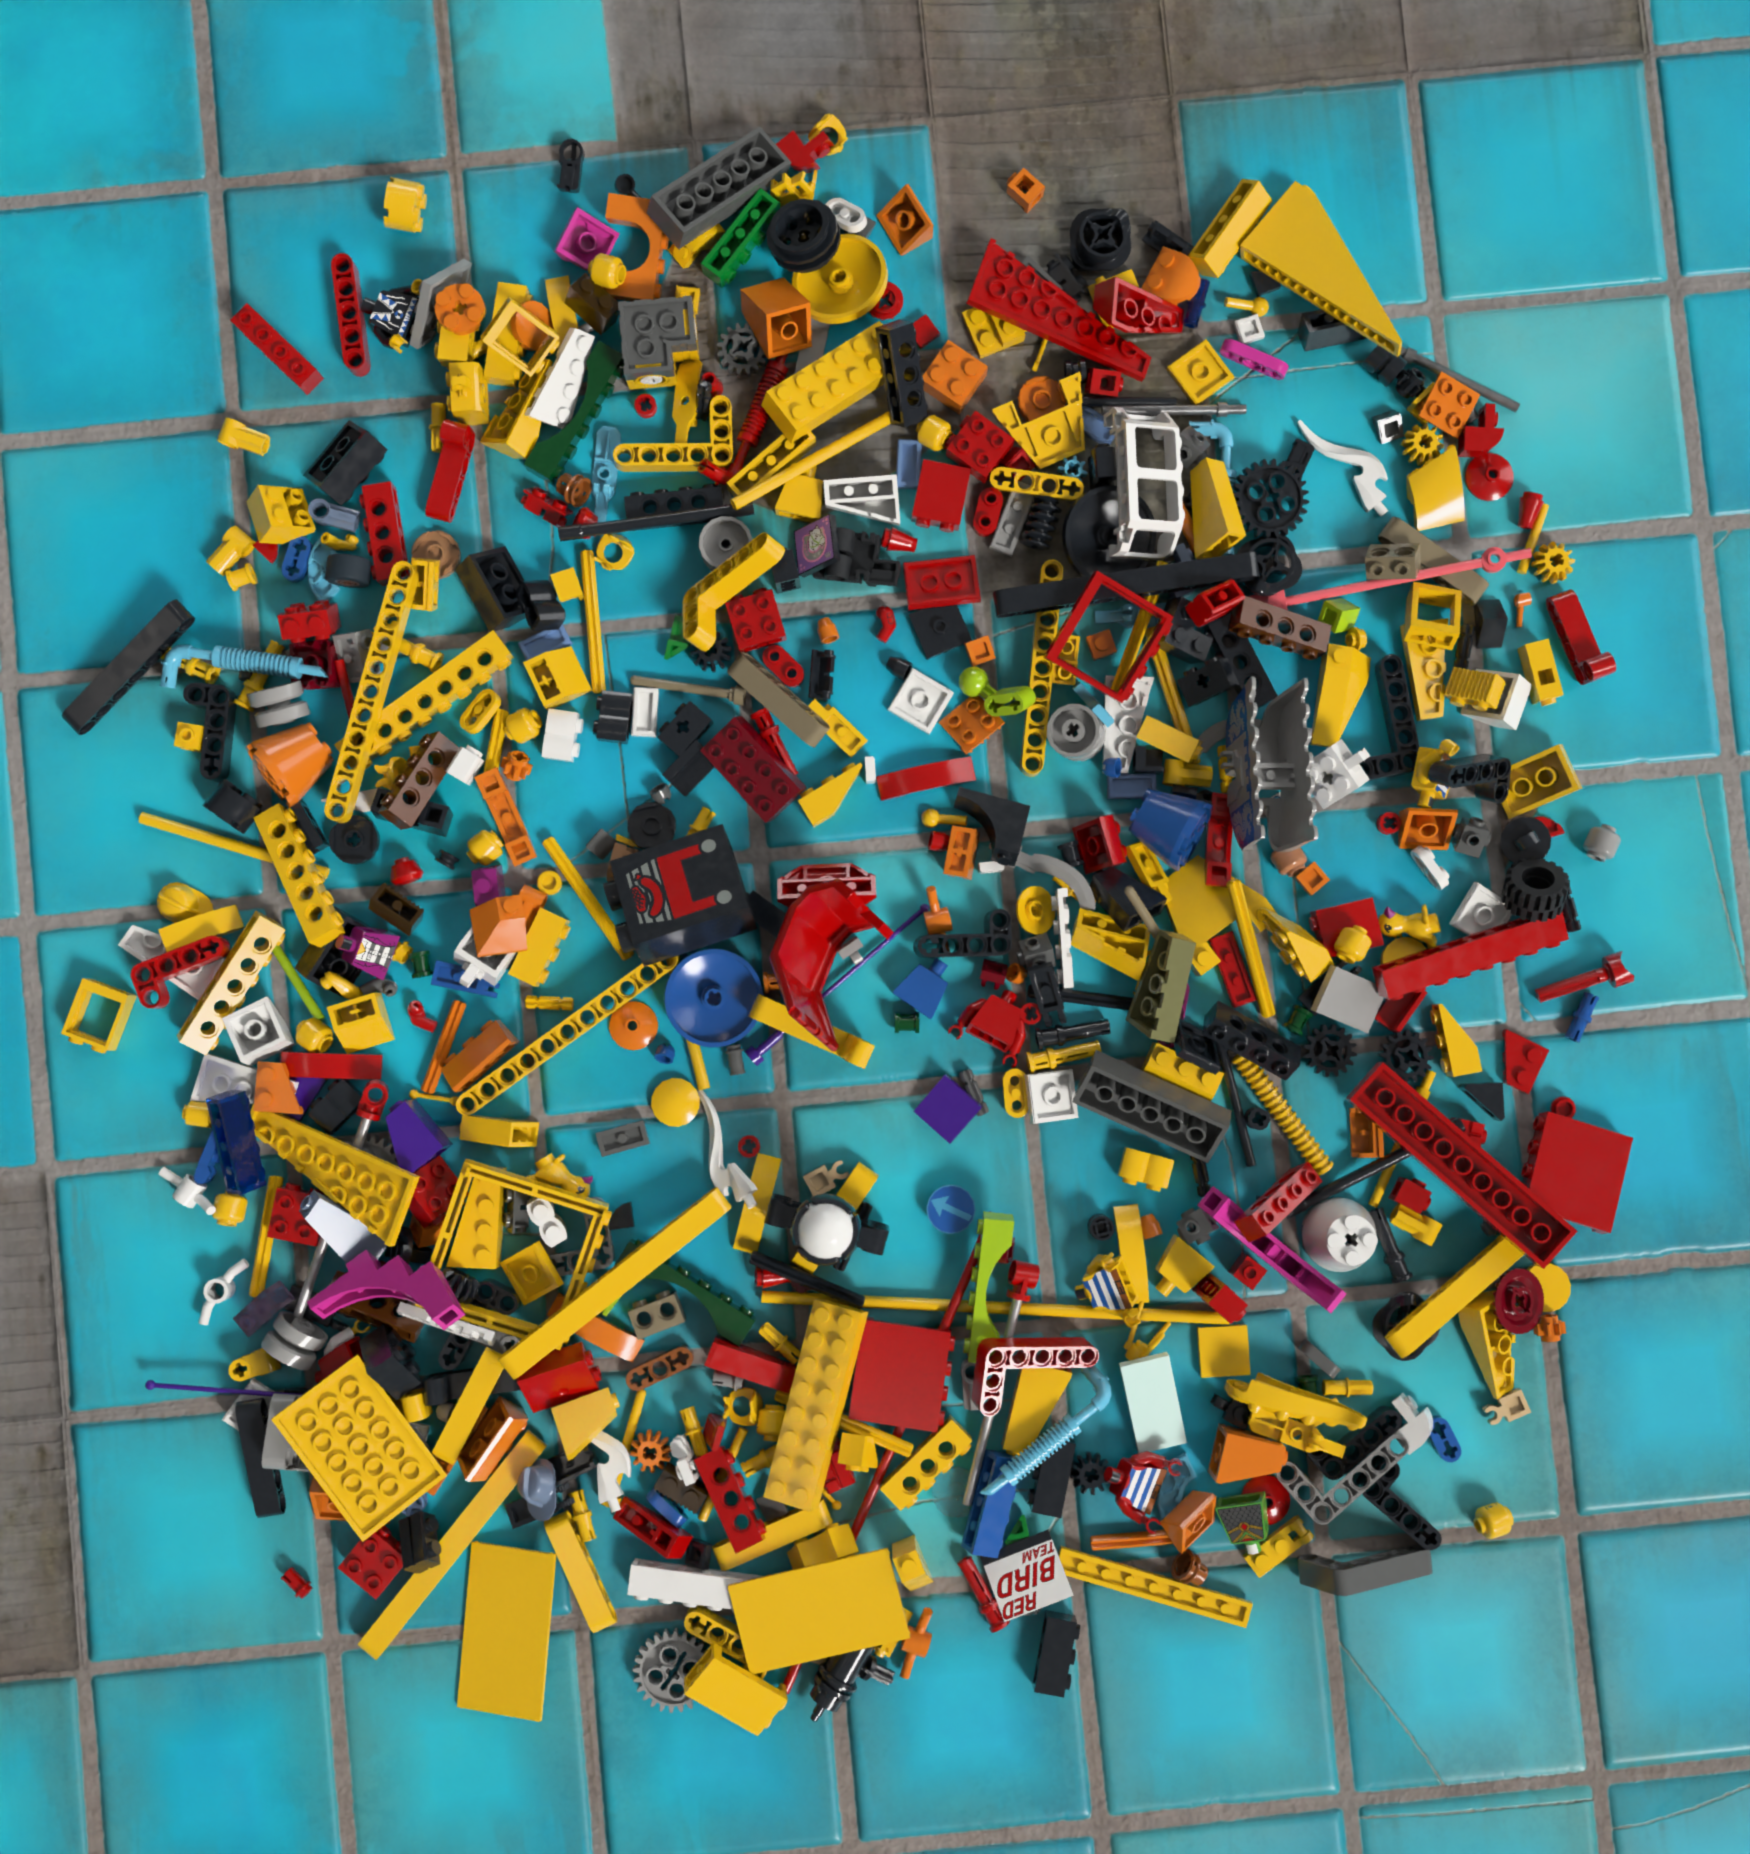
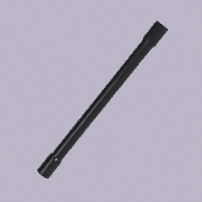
M752 501L742 508L735 510L730 503L729 505L592 524L558 527L560 542L589 536L712 520L721 516L734 518L754 515V507Z
M1459 1117L1451 1121L1463 1132L1466 1131ZM1399 1148L1311 1192L1286 1218L1290 1219L1306 1211L1309 1207L1411 1156L1405 1150Z

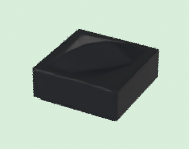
M692 1538L686 1550L685 1564L700 1570H708L712 1544Z

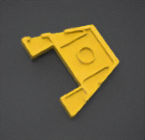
M1080 372L1058 381L1067 406L1025 424H1021L1013 401L991 409L992 414L1015 439L1017 444L1023 448L1038 469L1047 467L1063 460V458H1068L1085 450Z

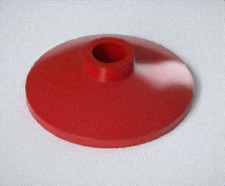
M1486 453L1477 456L1467 466L1465 472L1466 486L1470 493L1480 500H1498L1505 496L1513 485L1514 474L1512 467L1505 458L1498 454ZM1489 471H1493L1496 477H1489Z
M1263 1475L1254 1477L1246 1483L1241 1495L1265 1491L1266 1498L1271 1499V1504L1267 1506L1268 1525L1275 1524L1287 1514L1290 1507V1494L1278 1478L1274 1476Z

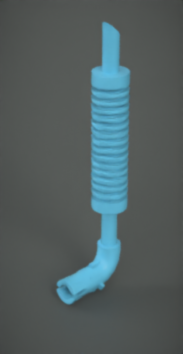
M1211 419V422L1189 421V425L1197 432L1202 433L1204 436H1210V439L1219 440L1221 461L1225 464L1232 487L1236 483L1237 473L1235 470L1230 469L1231 448L1234 445L1232 433L1222 423L1213 422L1214 419ZM1234 546L1222 556L1235 554Z
M185 644L171 648L165 655L164 661L161 662L163 668L160 686L176 689L178 667H181V660H191L192 658L212 660V665L217 668L262 673L264 675L298 680L302 674L326 678L328 676L321 667L304 664L303 659L300 657L249 651L216 645L213 651L193 648L192 645Z
M1095 1365L1089 1367L1091 1372L1087 1368H1081V1373L1094 1386L1092 1389L1096 1395L1091 1399V1403L1073 1418L1067 1413L1062 1417L1063 1421L1059 1420V1424L1055 1423V1427L1051 1426V1430L1047 1429V1433H1042L1043 1437L1040 1435L1039 1440L1035 1439V1443L1032 1441V1446L1027 1445V1450L1024 1448L1023 1453L1020 1451L1019 1456L1016 1454L1015 1459L1011 1458L1012 1462L1007 1461L1008 1465H1002L999 1469L1003 1474L980 1491V1494L993 1495L1008 1482L1014 1487L1019 1483L1018 1479L1022 1480V1476L1026 1477V1473H1031L1029 1470H1035L1034 1466L1037 1468L1038 1463L1042 1464V1460L1046 1461L1045 1457L1050 1458V1453L1053 1455L1054 1450L1057 1452L1058 1447L1061 1449L1062 1444L1066 1445L1065 1441L1069 1442V1438L1073 1439V1435L1077 1436L1081 1433L1079 1425L1096 1411L1101 1412L1108 1405L1112 1396L1111 1386L1108 1382L1109 1377H1105Z

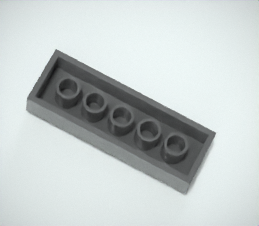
M759 126L653 194L650 198L647 214L672 243L680 249L746 206L760 188L765 192L769 191L772 179H775L778 183L782 181V174L784 172L788 173L791 161Z
M1095 1050L1078 1082L1072 1101L1079 1106L1206 1163L1210 1161L1229 1129L1232 1112L1227 1108L1098 1050Z

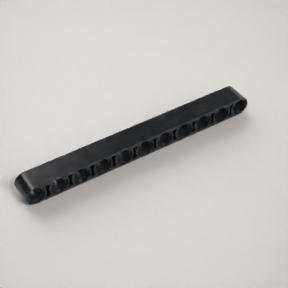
M1256 552L1104 574L1140 597L1212 587L1224 583L1231 578L1236 583L1260 578ZM1091 576L996 590L992 593L996 617L1005 618L1072 608ZM1100 585L1089 605L1125 599Z

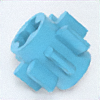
M1076 456L1073 457V460L1069 461L1063 458L1064 467L1059 466L1057 468V472L1062 473V476L1074 477L1081 482L1080 477H1086L1088 474L1087 471L1083 470L1086 462L1080 463ZM1069 469L1077 471L1076 475L1074 473L1068 474L1067 472Z

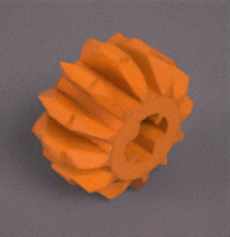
M651 1429L647 1430L646 1436L640 1432L637 1435L639 1441L633 1440L631 1443L635 1449L630 1451V1456L637 1457L633 1464L638 1465L641 1462L640 1470L642 1472L645 1471L647 1466H649L651 1473L655 1472L656 1466L662 1470L665 1467L664 1462H669L671 1459L667 1453L672 1450L669 1445H665L669 1438L664 1437L661 1440L662 1432L659 1430L655 1436H653ZM648 1448H649V1449H652V1448H655V1449H656V1451H655L654 1454H653V1453L647 1454L646 1451H647Z

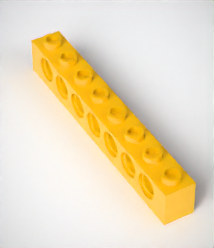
M494 630L382 710L366 769L373 764L372 760L379 755L382 757L391 752L392 746L398 741L404 742L413 735L412 731L416 728H423L431 723L434 715L448 711L452 707V702L458 698L464 699L471 694V689L477 684L483 685L492 678L491 674L498 669L502 671L510 666L511 660L515 657ZM484 655H491L489 664H480V660ZM465 669H471V676L466 680H462L461 672ZM445 683H451L450 692L442 694L441 687ZM426 697H431V705L428 708H422V700ZM410 711L412 714L410 721L403 723L401 720L402 715ZM385 726H391V734L387 737H383V728ZM358 734L354 738L355 746L363 742V734ZM344 738L334 744L339 752ZM351 758L347 763L351 769L357 764L356 758Z

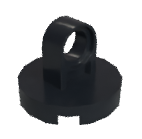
M1521 817L1512 820L1504 827L1501 833L1500 847L1502 853L1513 863H1519L1520 859L1529 860V858L1533 857L1540 860V858H1544L1547 855L1551 846V836L1548 828L1541 821L1532 817Z
M404 1226L401 1227L395 1246H387L385 1249V1257H389V1260L399 1255L407 1264L410 1262L426 1264L430 1261L432 1249L429 1247L418 1248L416 1244H413L412 1231Z

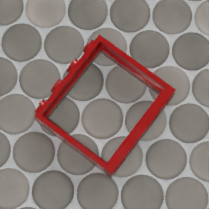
M1094 571L1043 658L1118 703H1123L1124 700L1127 701L1130 695L1133 694L1135 688L1132 686L1136 679L1140 680L1148 668L1145 664L1149 657L1154 658L1159 651L1160 645L1158 642L1161 637H1166L1171 631L1173 616L1101 572ZM1100 585L1159 619L1117 691L1112 690L1058 657Z

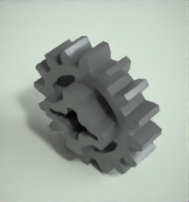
M736 323L735 330L727 327L728 335L721 333L720 337L723 342L717 343V348L721 350L717 352L718 359H723L721 366L723 368L728 366L729 374H732L734 370L737 371L738 377H741L742 372H746L747 377H750V371L752 370L758 374V366L765 367L766 361L763 358L767 357L753 331L749 329V324L746 323L744 328H741L739 323ZM730 342H732L733 347L729 350V353L727 354L728 346ZM759 347V353L755 359L754 352L757 351V348ZM743 348L744 350H747V352L744 353L742 350L739 351V349Z

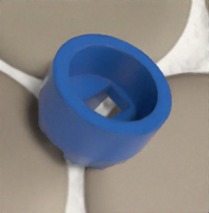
M1108 758L1102 763L1106 765L1105 769H1102L1106 776L1116 778L1120 776L1122 770L1120 758Z
M663 1043L656 1049L654 1058L660 1063L671 1064L675 1057V1049L671 1044L667 1047Z

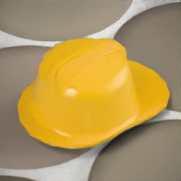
M169 883L162 888L157 896V908L160 914L174 923L213 911V904L206 895L183 883Z

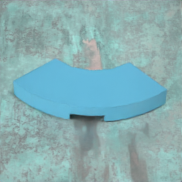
M321 538L313 546L308 558V582L318 601L329 600L330 602L341 588L325 580L326 563L329 555L338 553L321 543Z
M1076 682L1072 686L1073 690L1107 727L1114 723L1112 716L1081 682Z
M1186 1452L1176 1457L1181 1460L1182 1466L1178 1464L1171 1466L1173 1470L1181 1472L1179 1476L1171 1475L1168 1468H1165L1167 1473L1156 1499L1161 1519L1166 1517L1182 1501L1184 1489L1191 1480L1197 1477Z

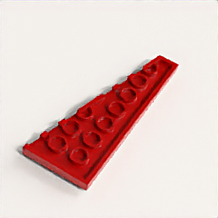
M991 238L989 240L966 304L1115 371H1119L1135 380L1142 382L1145 379L1152 359L1151 356L1131 341L1127 342L1114 332L1115 329L1111 326L1106 327L1094 318L1095 314L1091 311L1089 313L1076 304L1077 301L1051 281L1047 282L1034 272L1035 269L1029 265L1026 267L1014 258L1015 254L1011 251L1006 252L998 246L995 239Z

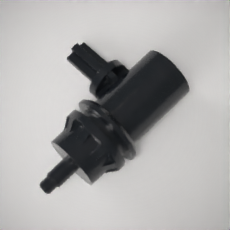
M875 1646L831 1656L827 1663L819 1665L818 1671L814 1676L815 1685L810 1691L811 1698L817 1703L810 1716L812 1721L817 1722L825 1709L837 1712L841 1704L848 1701L853 1695L852 1693L857 1690L855 1682L857 1677L865 1681L871 1677L886 1685L893 1682L895 1672L878 1664L877 1658L871 1655Z

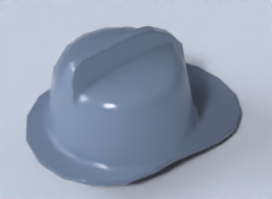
M546 1459L536 1460L532 1466L525 1467L517 1483L519 1494L526 1500L530 1514L538 1521L550 1519L556 1508L555 1469L552 1463Z

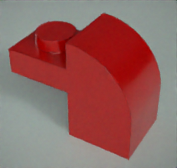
M794 130L776 143L779 149L791 161L790 166L798 172L804 171L805 173H812L814 169H820L815 160L825 157L830 152V148L834 146L824 131L806 145Z
M1486 403L1479 410L1478 427L1465 426L1458 437V457L1475 458L1484 455L1499 443L1503 436L1504 428H1495L1498 423V412H1495L1496 404Z

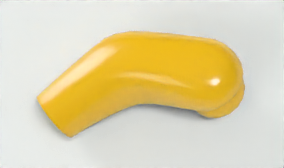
M328 971L320 979V984L323 988L330 989L333 986L344 998L354 999L363 996L358 986L334 972Z

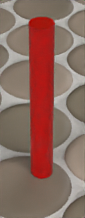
M344 659L335 660L334 663L348 718L350 719L354 704L353 693Z

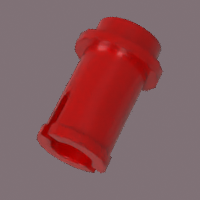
M293 1566L280 1578L296 1593V1598L299 1596L303 1599L313 1589L310 1585L311 1581L307 1582Z

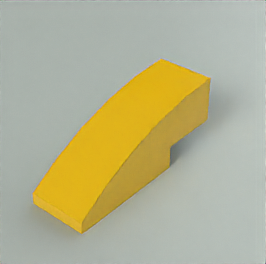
M232 905L179 921L158 929L166 952H169L207 936L223 937L243 929L245 926L237 905Z

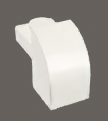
M1401 1393L1392 1401V1404L1407 1422L1393 1435L1399 1434L1408 1440V1455L1421 1447L1430 1436L1433 1429V1418L1428 1407L1419 1412L1417 1410L1418 1405L1409 1395L1406 1396L1404 1393ZM1397 1438L1396 1440L1405 1450L1404 1442Z

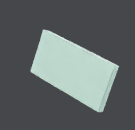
M1168 1352L1119 1363L1138 1453L1144 1451L1152 1452L1187 1443Z

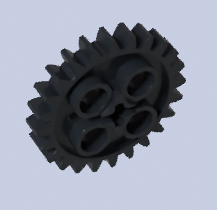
M1263 459L1259 465L1254 462L1250 465L1251 469L1248 467L1243 469L1244 475L1236 477L1239 483L1232 485V489L1237 491V493L1233 494L1242 524L1247 525L1245 532L1248 533L1253 529L1255 538L1263 533V539L1269 538L1270 534L1274 539H1277L1279 534L1283 537L1286 536L1288 529L1290 531L1297 528L1295 523L1300 524L1303 522L1299 515H1304L1308 512L1302 506L1309 503L1308 500L1303 499V496L1308 494L1309 491L1302 490L1301 488L1305 485L1306 481L1299 482L1297 480L1301 473L1292 474L1294 466L1285 469V461L1280 462L1276 466L1275 459H1272L1269 464ZM1271 478L1278 480V489L1272 486ZM1250 488H1254L1257 491V499L1251 497L1249 493ZM1272 497L1273 501L1267 502L1266 498ZM1282 500H1285V501L1288 502V504H1289V510H1288V511H1286V510H1284V509L1282 508V506H1281V501H1282ZM1260 510H1264L1267 513V521L1261 519Z

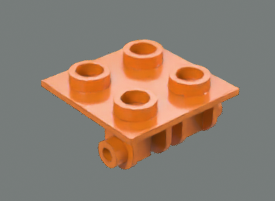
M1441 371L1426 401H1420L1416 406V410H1418L1419 417L1458 439L1480 394Z
M980 696L967 698L938 722L960 745V749L965 755L969 752L972 753L975 747L980 743L983 744L985 739L988 740L991 734L996 730H1000L1001 726L1005 724L999 716H991L986 712L984 707L985 701Z

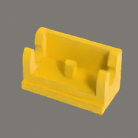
M411 558V564L419 574V581L411 609L434 611L438 609L440 560Z

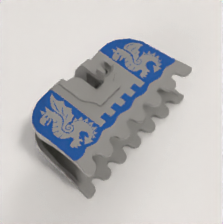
M1254 676L1249 678L1244 688L1231 704L1226 723V751L1220 753V757H1227V763L1223 762L1220 765V769H1225V775L1236 777L1228 786L1227 807H1229L1232 828L1241 851H1254V845L1259 840L1265 838V827L1260 824L1263 809H1267L1268 837L1273 850L1277 852H1291L1318 839V828L1313 825V817L1316 814L1317 806L1316 802L1311 799L1315 780L1314 777L1310 776L1313 754L1308 751L1312 732L1306 725L1310 715V706L1305 703V696L1308 692L1307 678H1303L1268 704L1259 728L1254 726V719L1258 709L1257 703L1254 702L1256 695V678ZM1261 789L1281 790L1280 798H1259V791Z

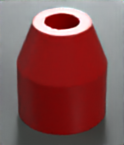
M931 831L928 850L947 851L950 836L942 832Z

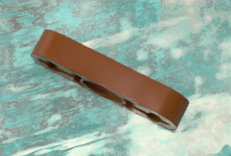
M680 1345L632 1368L626 1376V1384L634 1391L647 1388L687 1369L694 1360V1353L686 1345ZM679 1351L683 1354L687 1353L689 1355L686 1359L687 1363H683L682 1360L678 1361L673 1365L676 1369L672 1370L671 1362L667 1356H671V1360H674L679 1356ZM662 1361L666 1364L667 1371L665 1374L658 1375L654 1372L653 1365L655 1362ZM648 1366L649 1374L653 1380H650L648 1375L641 1380V1385L638 1382L633 1383L631 1379H633L634 1373L642 1375L647 1371L644 1367Z

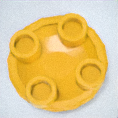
M671 1078L660 1083L655 1088L651 1099V1107L656 1118L661 1123L674 1127L688 1124L695 1118L700 1104V1097L696 1088L690 1082L681 1078Z

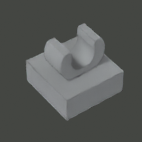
M857 936L836 949L843 960L850 956L855 965L864 960L858 952V949L863 947V944Z

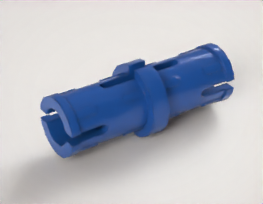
M1583 993L1577 1010L1573 1011L1571 1015L1573 1019L1564 1037L1580 1043L1587 1023L1592 1021L1591 1015L1597 1001H1599L1598 996L1593 997L1594 995L1591 993Z

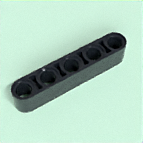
M264 1398L239 1401L236 1403L235 1413L257 1518L282 1515L286 1511V1500L280 1470L262 1468V1454L269 1415L266 1401Z

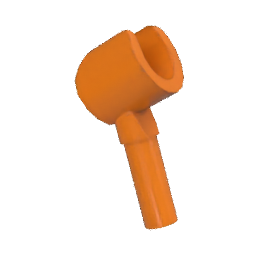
M1529 592L1517 594L1513 599L1514 605L1517 607L1516 627H1522L1524 606L1531 605L1532 599Z

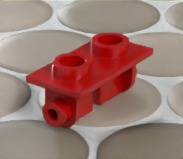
M534 486V488L531 487L523 490L524 493L528 494V496L524 495L521 500V504L524 505L523 507L537 516L541 515L543 509L546 510L542 519L555 527L565 526L567 519L564 517L574 512L567 508L568 505L559 499L553 500L547 496L545 490Z

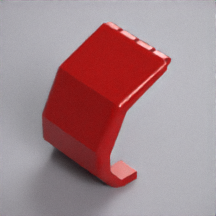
M839 878L808 886L789 906L769 956L788 1014L831 1051L838 1050L839 1044L837 1043L821 992L837 953L836 949L852 933L875 928L887 940L894 933Z

